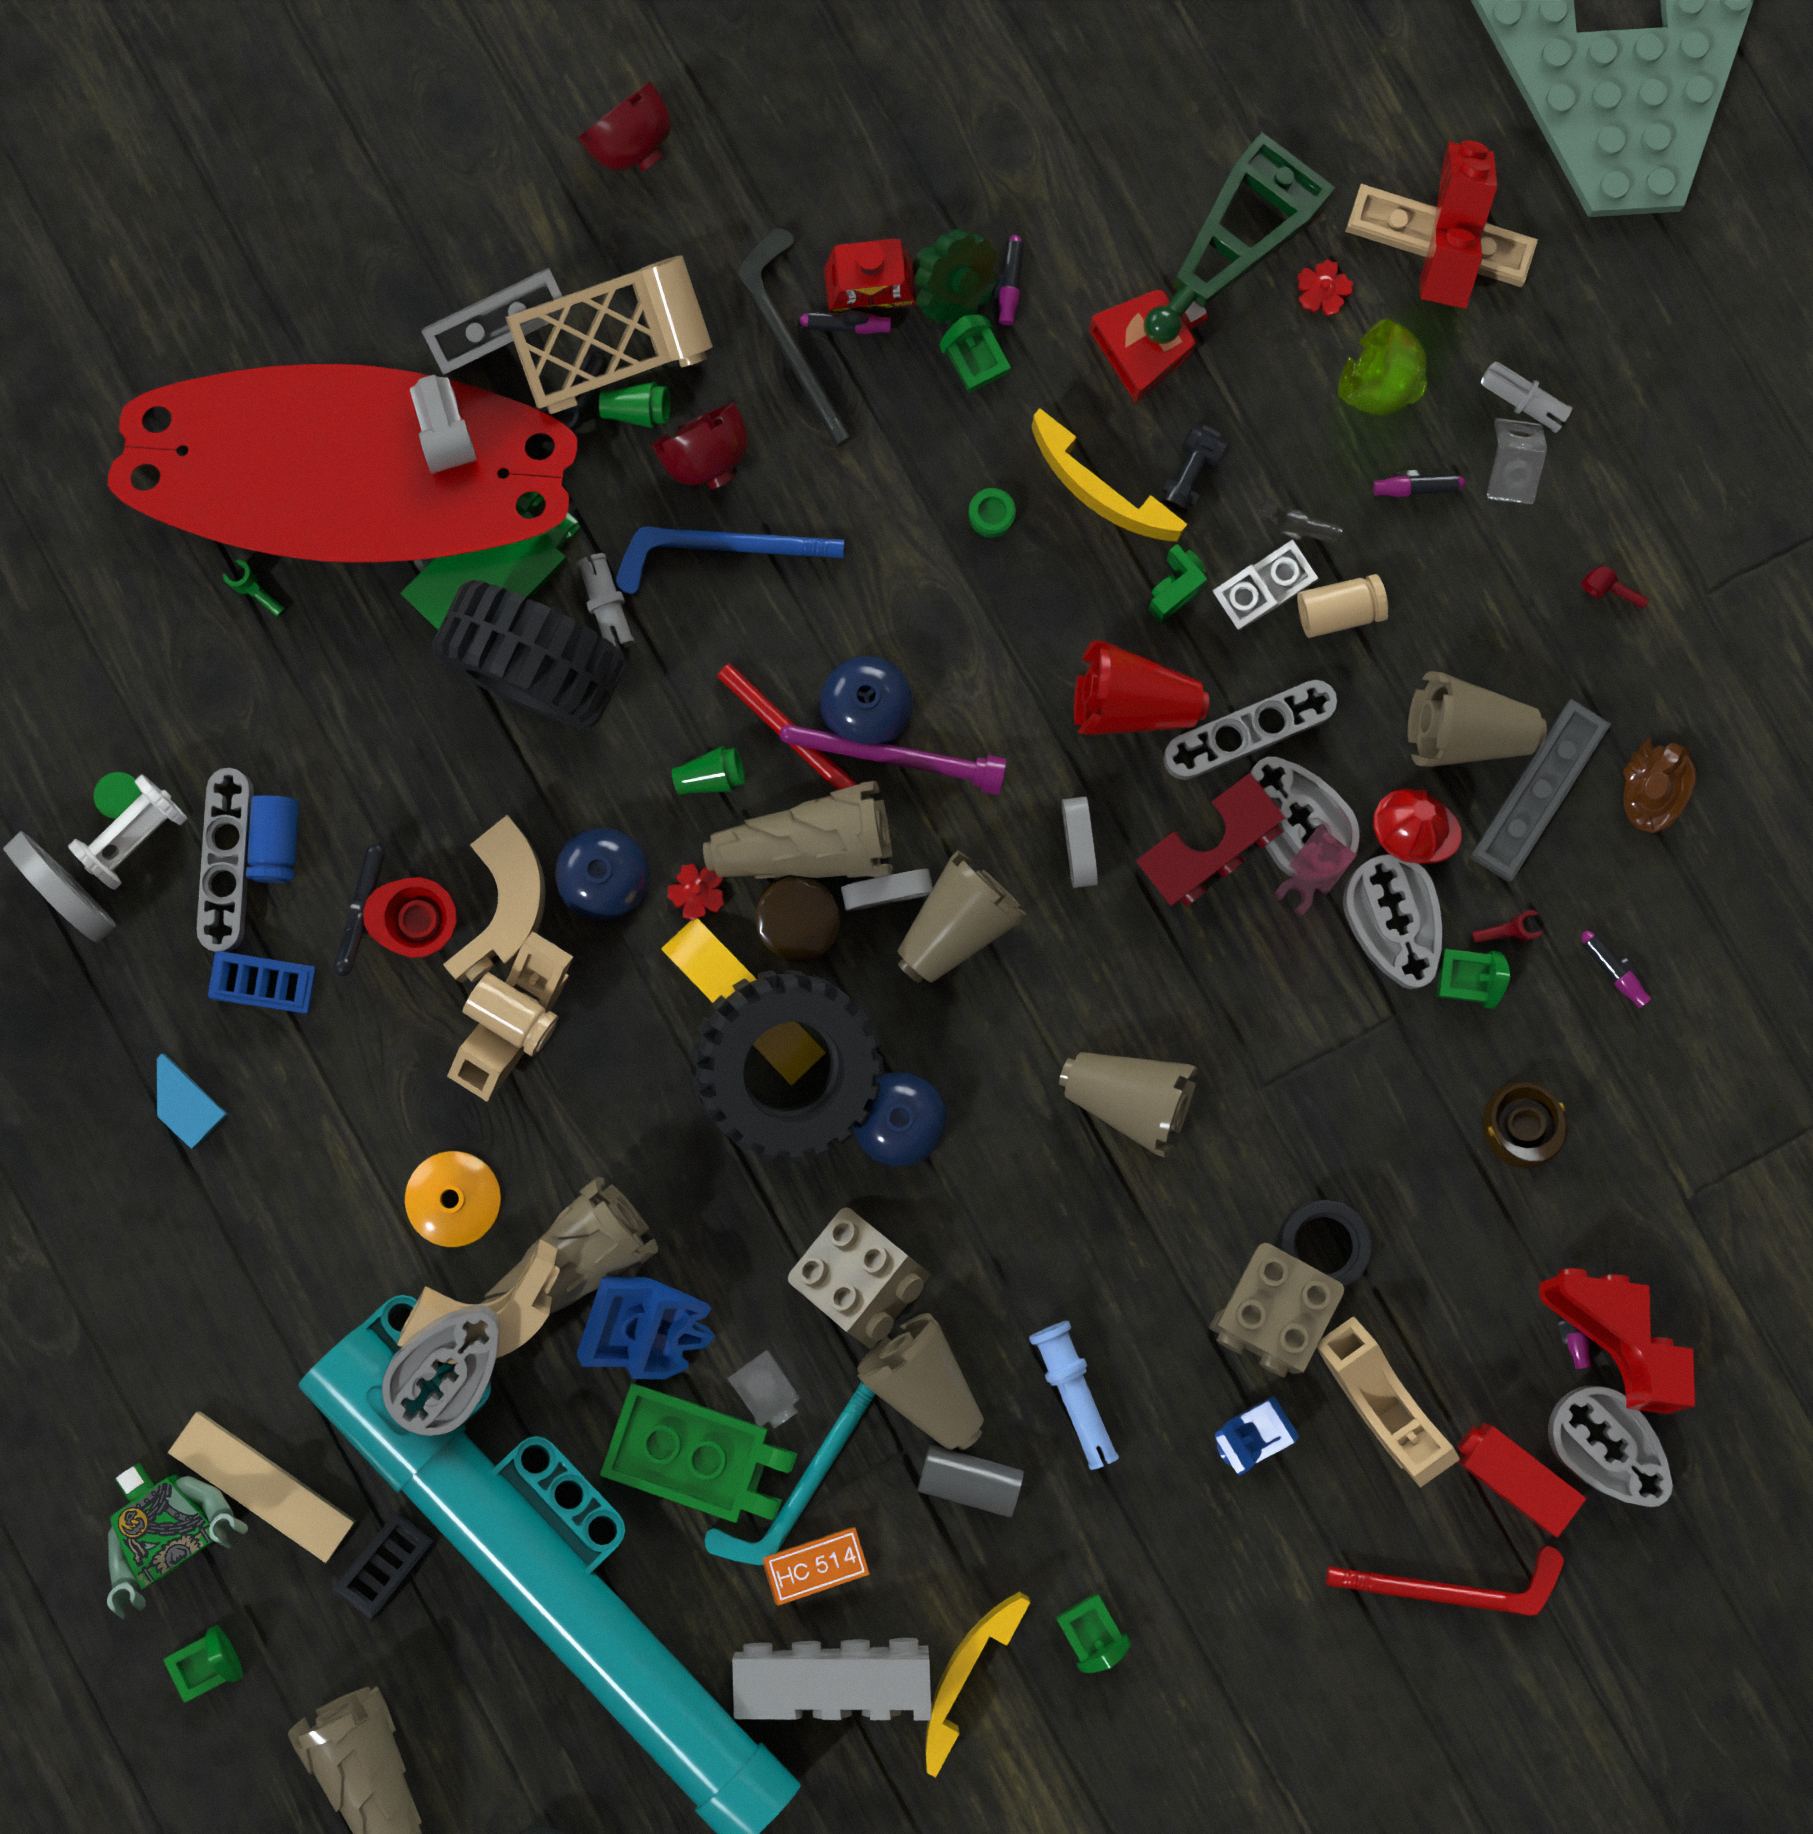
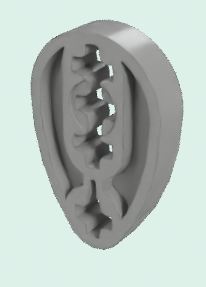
M1276 756L1259 760L1250 772L1259 783L1264 777L1261 770L1263 768H1266L1270 773L1278 770L1282 774L1278 781V785L1281 788L1280 791H1276L1273 786L1265 788V791L1287 818L1279 824L1284 832L1265 846L1274 862L1283 872L1302 881H1322L1338 874L1351 862L1359 844V826L1352 809L1333 788L1302 766ZM1294 805L1297 810H1301L1304 807L1309 810L1310 815L1306 818L1308 826L1312 829L1320 826L1324 831V834L1320 837L1322 845L1326 848L1334 845L1338 850V853L1334 856V860L1337 863L1336 866L1333 867L1329 862H1325L1322 865L1317 862L1315 857L1320 853L1317 845L1311 843L1306 846L1301 840L1306 834L1305 829L1301 824H1296L1292 827L1288 822L1292 815L1290 806Z
M20 831L3 847L13 863L41 895L86 937L99 943L116 927L115 922L102 906L27 834Z
M1381 855L1372 858L1357 868L1346 884L1343 895L1345 916L1361 947L1383 973L1404 988H1421L1430 983L1435 977L1442 951L1441 911L1433 881L1426 870L1417 863L1403 862L1392 855ZM1375 866H1380L1383 872L1391 871L1393 874V879L1387 885L1391 894L1399 893L1401 895L1402 901L1396 904V911L1399 916L1407 915L1410 923L1403 927L1405 935H1399L1397 929L1388 930L1386 922L1392 918V913L1389 907L1381 908L1378 904V899L1384 896L1382 886L1380 884L1372 885L1370 882V877L1376 874ZM1408 954H1412L1415 961L1423 959L1426 968L1419 972L1420 980H1416L1413 974L1405 975L1402 970V966L1408 963Z
M472 1305L450 1312L431 1322L412 1336L394 1355L384 1375L382 1396L387 1411L400 1426L420 1435H440L456 1429L469 1417L480 1401L490 1380L499 1349L500 1321L498 1315L491 1308L485 1305ZM480 1320L486 1322L485 1333L488 1337L485 1338L482 1335H478L474 1340L470 1339L465 1347H462L469 1330L466 1322L468 1321L474 1325ZM449 1358L454 1359L457 1362L454 1368L457 1375L455 1376L450 1372L444 1375L439 1386L442 1394L433 1391L427 1396L423 1407L426 1413L421 1410L415 1411L413 1415L408 1413L406 1408L409 1402L406 1397L410 1400H415L419 1396L424 1384L420 1378L429 1381L435 1376L439 1366L435 1360L438 1359L444 1363Z
M1584 1386L1570 1391L1559 1400L1549 1419L1548 1438L1553 1453L1562 1465L1596 1490L1624 1502L1656 1507L1668 1500L1672 1493L1673 1484L1666 1455L1657 1435L1644 1415L1639 1410L1626 1409L1625 1395L1606 1387ZM1571 1405L1579 1407L1587 1405L1589 1408L1585 1413L1587 1419L1595 1424L1605 1422L1607 1426L1603 1429L1604 1436L1615 1442L1620 1439L1623 1441L1619 1448L1623 1454L1620 1460L1611 1457L1605 1460L1604 1456L1608 1451L1606 1446L1595 1440L1588 1443L1586 1439L1589 1437L1590 1431L1586 1426L1578 1423L1571 1426L1569 1423L1573 1417L1569 1410ZM1631 1467L1637 1472L1648 1476L1657 1475L1654 1485L1658 1490L1654 1495L1647 1492L1640 1495L1638 1491L1642 1488V1483Z

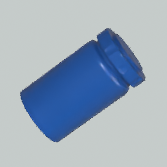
M267 795L253 796L251 798L247 862L250 864V867L246 869V878L263 883H287L294 881L295 871L292 868L296 863L300 807L298 799Z

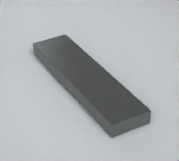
M1573 699L1567 701L1546 734L1544 743L1534 753L1469 857L1507 882L1512 881L1611 723Z

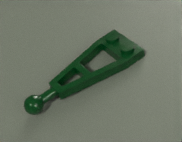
M1261 132L1235 163L1173 283V286L1179 291L1166 306L1155 307L1147 313L1143 324L1146 336L1157 344H1167L1175 340L1181 330L1180 318L1193 302L1203 308L1303 230L1330 198L1335 187ZM1242 181L1290 217L1252 248L1219 225ZM1209 244L1233 263L1208 283H1205L1193 273Z

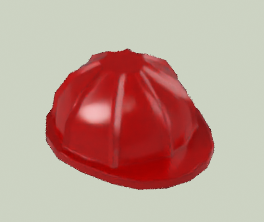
M1412 789L1393 791L1379 802L1373 814V829L1379 843L1390 855L1403 862L1423 864L1445 861L1456 853L1462 841L1461 827L1457 818L1443 803H1440L1424 789L1421 791Z
M422 877L405 878L377 888L368 897L363 910L364 925L369 935L385 948L409 958L427 957L441 950L452 938L457 923L456 907L449 893L437 882Z

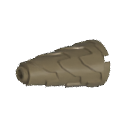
M876 781L862 782L856 786L830 792L831 796L807 801L789 810L744 820L745 824L712 833L711 842L703 844L706 868L708 871L715 870L719 878L755 876L756 879L787 876L821 878L847 875L848 878L869 876L879 878L892 874L893 866L891 864L880 865V859L893 857L884 800L874 801L869 796L870 794L879 793L881 791Z
M597 1177L579 1191L581 1195L559 1214L550 1229L527 1250L522 1260L484 1295L486 1299L480 1304L495 1301L513 1288L540 1240L558 1248L554 1265L560 1268V1272L547 1294L552 1297L549 1315L573 1304L587 1293L598 1289L602 1276L619 1277L637 1263L643 1264L658 1252L656 1240L653 1238L644 1245L640 1236L648 1231L649 1227L643 1218L614 1185H610L602 1192L601 1187L605 1184V1179Z
M377 1686L370 1690V1687H365L353 1691L315 1710L318 1715L315 1719L317 1724L310 1728L306 1717H304L289 1730L288 1736L308 1773L310 1775L314 1773L336 1812L340 1810L353 1834H422L419 1824L422 1823L404 1777L403 1773L406 1769L393 1736V1732L396 1729L386 1702Z

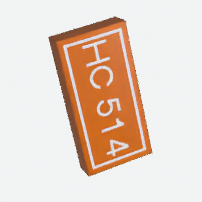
M850 1527L761 1557L775 1605L778 1606L869 1575L855 1527Z

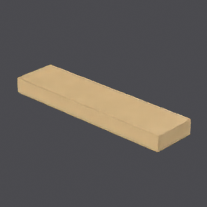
M1361 184L1345 232L1427 257L1437 207ZM1486 223L1481 237L1483 258L1478 274L1522 287L1525 283L1538 239Z
M200 1411L194 1414L168 1451L170 1455L325 1563L329 1562L356 1523V1520Z

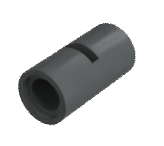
M930 1444L917 1491L1011 1518L1019 1496L1024 1471Z

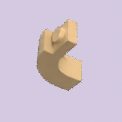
M508 815L470 844L495 878L498 888V905L489 926L443 964L454 979L461 983L467 978L471 982H475L485 975L494 966L490 959L495 955H498L507 966H513L523 942L532 931L537 934L543 918L546 891L540 861L531 843Z
M532 931L523 942L505 983L543 1006L547 1013L551 1011L569 977L566 972L573 956ZM479 1023L459 1047L447 1077L488 1102L524 1054V1047H516Z
M540 1240L513 1288L501 1298L489 1303L465 1304L457 1302L425 1286L402 1328L397 1345L402 1347L412 1336L428 1324L450 1312L472 1305H485L498 1315L500 1321L499 1349L496 1358L516 1350L541 1328L549 1316L552 1297L547 1294L560 1272V1268L554 1265L558 1248ZM480 1320L474 1325L467 1321L469 1330L462 1347H465L470 1339L474 1340L478 1335L487 1338L488 1336L485 1333L487 1323ZM449 1358L444 1363L456 1364L457 1362Z
M1354 1316L1320 1339L1316 1348L1342 1390L1401 1469L1404 1468L1420 1488L1460 1460L1454 1447L1428 1419L1404 1388L1378 1343Z

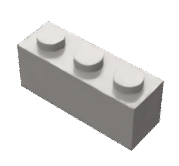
M547 268L423 328L422 333L444 375L512 342L513 338L505 317L561 298L563 295L550 268ZM561 309L545 315L557 320ZM537 317L520 323V326L525 336L549 323Z

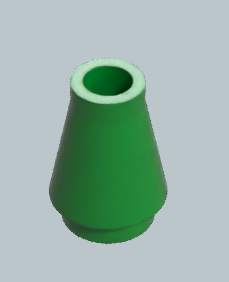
M656 382L612 391H601L599 397L600 416L602 419H614L656 429L658 424H668L670 419L671 399L669 389L665 386H658Z
M721 746L682 766L672 768L673 783L678 795L687 793L734 792L735 786L745 784L742 761L735 747L726 750L724 746Z

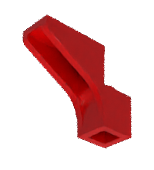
M1469 140L1462 141L1461 144L1448 142L1443 161L1432 237L1420 277L1421 299L1464 309L1467 308L1483 258L1481 237L1497 190L1494 151H1489L1485 145L1479 142Z
M1575 1268L1559 1270L1558 1276L1539 1283L1541 1301L1604 1348L1615 1360L1625 1385L1626 1409L1671 1414L1695 1407L1693 1349L1674 1346V1342L1670 1338H1651L1648 1285L1630 1283V1277L1625 1275H1604L1600 1279L1587 1277L1586 1270Z

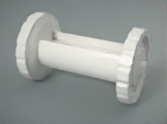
M143 774L135 780L142 794L89 846L77 839L68 845L72 853L85 865V869L113 890L122 883L114 870L167 818L179 825H182L188 819L171 800V795L166 790L161 791ZM107 845H115L117 849L110 857L102 855V850Z

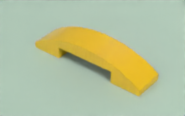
M1038 409L1034 414L1032 430L1036 442L1051 469L1079 500L1100 516L1131 532L1165 541L1177 542L1181 538L1187 523L1151 495L1139 509L1132 505L1069 455L1074 449L1076 436L1042 409Z
M698 918L690 921L661 948L712 1003L720 995L725 999L735 992L732 985L744 978L749 982L757 980ZM797 1021L773 1026L762 1033L753 1043V1046L791 1086L826 1054Z
M1021 1592L1014 1594L994 1607L970 1630L957 1647L940 1678L931 1704V1720H928L925 1745L927 1773L935 1778L959 1736L958 1725L947 1720L946 1716L989 1637L1006 1646L1008 1645L1030 1604L1029 1597Z

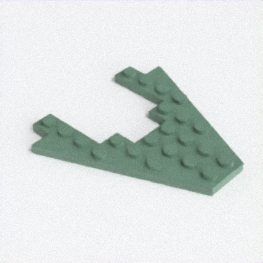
M1471 0L1587 216L1680 212L1685 206L1754 0H1660L1662 28L1594 32L1576 31L1574 0Z

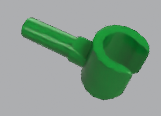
M235 560L245 570V576L240 581L233 582L223 573L225 582L239 594H250L276 617H279L285 608L263 590V587L258 584L257 574L246 562Z

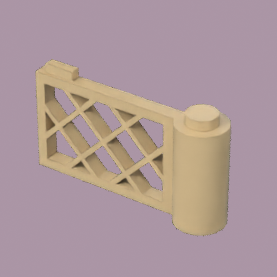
M682 255L650 264L632 273L505 317L536 406L539 409L547 406L549 414L576 406V395L675 360L679 361L680 367L699 363L707 359L705 351L713 347ZM632 284L638 303L631 318L628 319L608 309V305L616 289ZM605 294L601 304L591 300L593 297ZM579 302H583L598 310L587 335L563 324L571 306ZM561 309L557 320L545 315ZM641 313L643 315L646 327L637 323ZM604 314L627 324L616 350L593 339ZM538 317L554 325L543 350L526 343L520 323ZM634 328L650 336L656 353L655 356L637 361L623 354ZM561 329L584 340L573 365L549 354ZM590 344L613 355L606 372L596 377L579 369ZM529 351L540 356L536 366H534ZM620 359L630 363V365L616 369ZM546 360H549L569 370V374L562 389L545 395L539 375ZM577 374L588 379L572 385Z

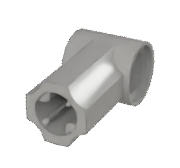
M431 375L418 379L417 384L410 388V392L422 432L418 433L431 474L477 461L464 419L461 420L454 390L448 377L442 378Z

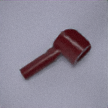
M1609 567L1593 569L1581 581L1582 588L1597 599H1601L1610 590L1613 594L1642 609L1645 608L1649 600L1624 586L1623 583L1618 581L1616 573Z
M1528 910L1515 915L1509 923L1473 931V941L1478 943L1512 936L1518 941H1528L1539 937L1543 931L1528 933L1523 927V920L1525 918L1539 915V913L1534 910Z

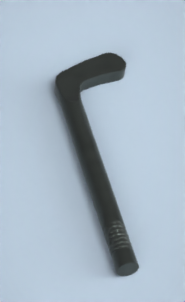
M776 228L754 248L742 263L738 271L740 283L752 299L836 447H840L848 443L852 436L774 303L761 277L764 270L775 260L789 252L794 245L793 235L789 231Z

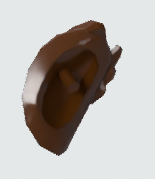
M1647 738L1642 742L1638 751L1631 755L1630 761L1622 772L1626 780L1623 797L1627 818L1637 830L1650 833L1659 832L1670 827L1683 812L1696 782V770L1689 757L1690 750L1674 742L1666 747L1660 745L1653 748L1651 738Z

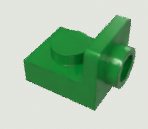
M1178 544L1169 550L1167 562L1180 578L1176 579L1171 574L1151 592L1155 598L1151 600L1148 611L1159 624L1163 623L1204 589L1207 578L1204 576L1207 570L1200 558L1191 550L1184 552Z

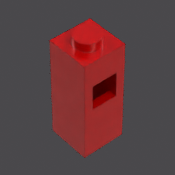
M1483 1423L1479 1429L1473 1426L1458 1444L1457 1449L1461 1452L1459 1455L1460 1460L1457 1461L1459 1465L1545 1532L1557 1538L1587 1499L1492 1425Z

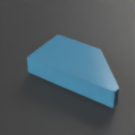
M161 1054L157 1058V1116L191 1149H196L229 1114L166 1054Z

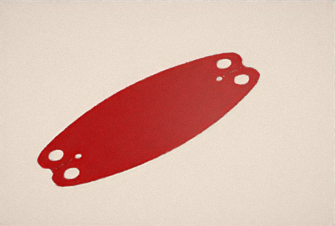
M349 364L270 366L177 382L143 393L129 401L123 407L119 423V431L125 437V446L127 447H124L123 454L112 462L107 485L111 492L123 503L151 518L201 537L235 547L272 555L325 562L411 561L464 554L512 544L543 534L559 525L566 519L569 508V494L562 486L563 472L574 463L578 439L562 422L531 406L472 385L449 380L454 390L461 420L464 419L477 461L431 474L418 433L422 432L410 392V388L417 384L418 379L431 375L384 367ZM160 406L169 410L172 419L169 427L158 433L147 431L142 424L144 414L153 407ZM543 433L549 435L555 445L553 453L544 460L530 458L525 452L526 441L535 434ZM182 445L187 446L188 453L185 456H179L176 452L178 447ZM144 464L154 465L160 472L158 484L146 491L137 490L133 487L131 483L132 472L138 466ZM502 468L509 470L510 474L506 479H501L497 475L498 471ZM526 492L539 493L545 499L546 507L544 512L536 518H523L516 510L517 499Z

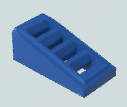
M216 951L208 998L223 1002L309 1014L317 967ZM231 965H238L234 992L227 991ZM251 967L258 968L254 995L247 994ZM271 970L279 971L274 998H267ZM290 973L298 974L294 1002L286 1001Z

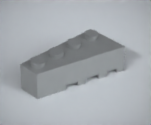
M917 1638L890 1639L889 1647H870V1641L863 1639L844 1640L840 1642V1649H821V1642L818 1641L792 1643V1650L772 1651L771 1643L744 1644L743 1652H735L732 1659L734 1719L796 1720L803 1717V1710H813L814 1718L841 1720L852 1716V1710H862V1716L870 1717V1720H891L892 1716L900 1715L901 1710H914V1720H931L928 1646H918Z

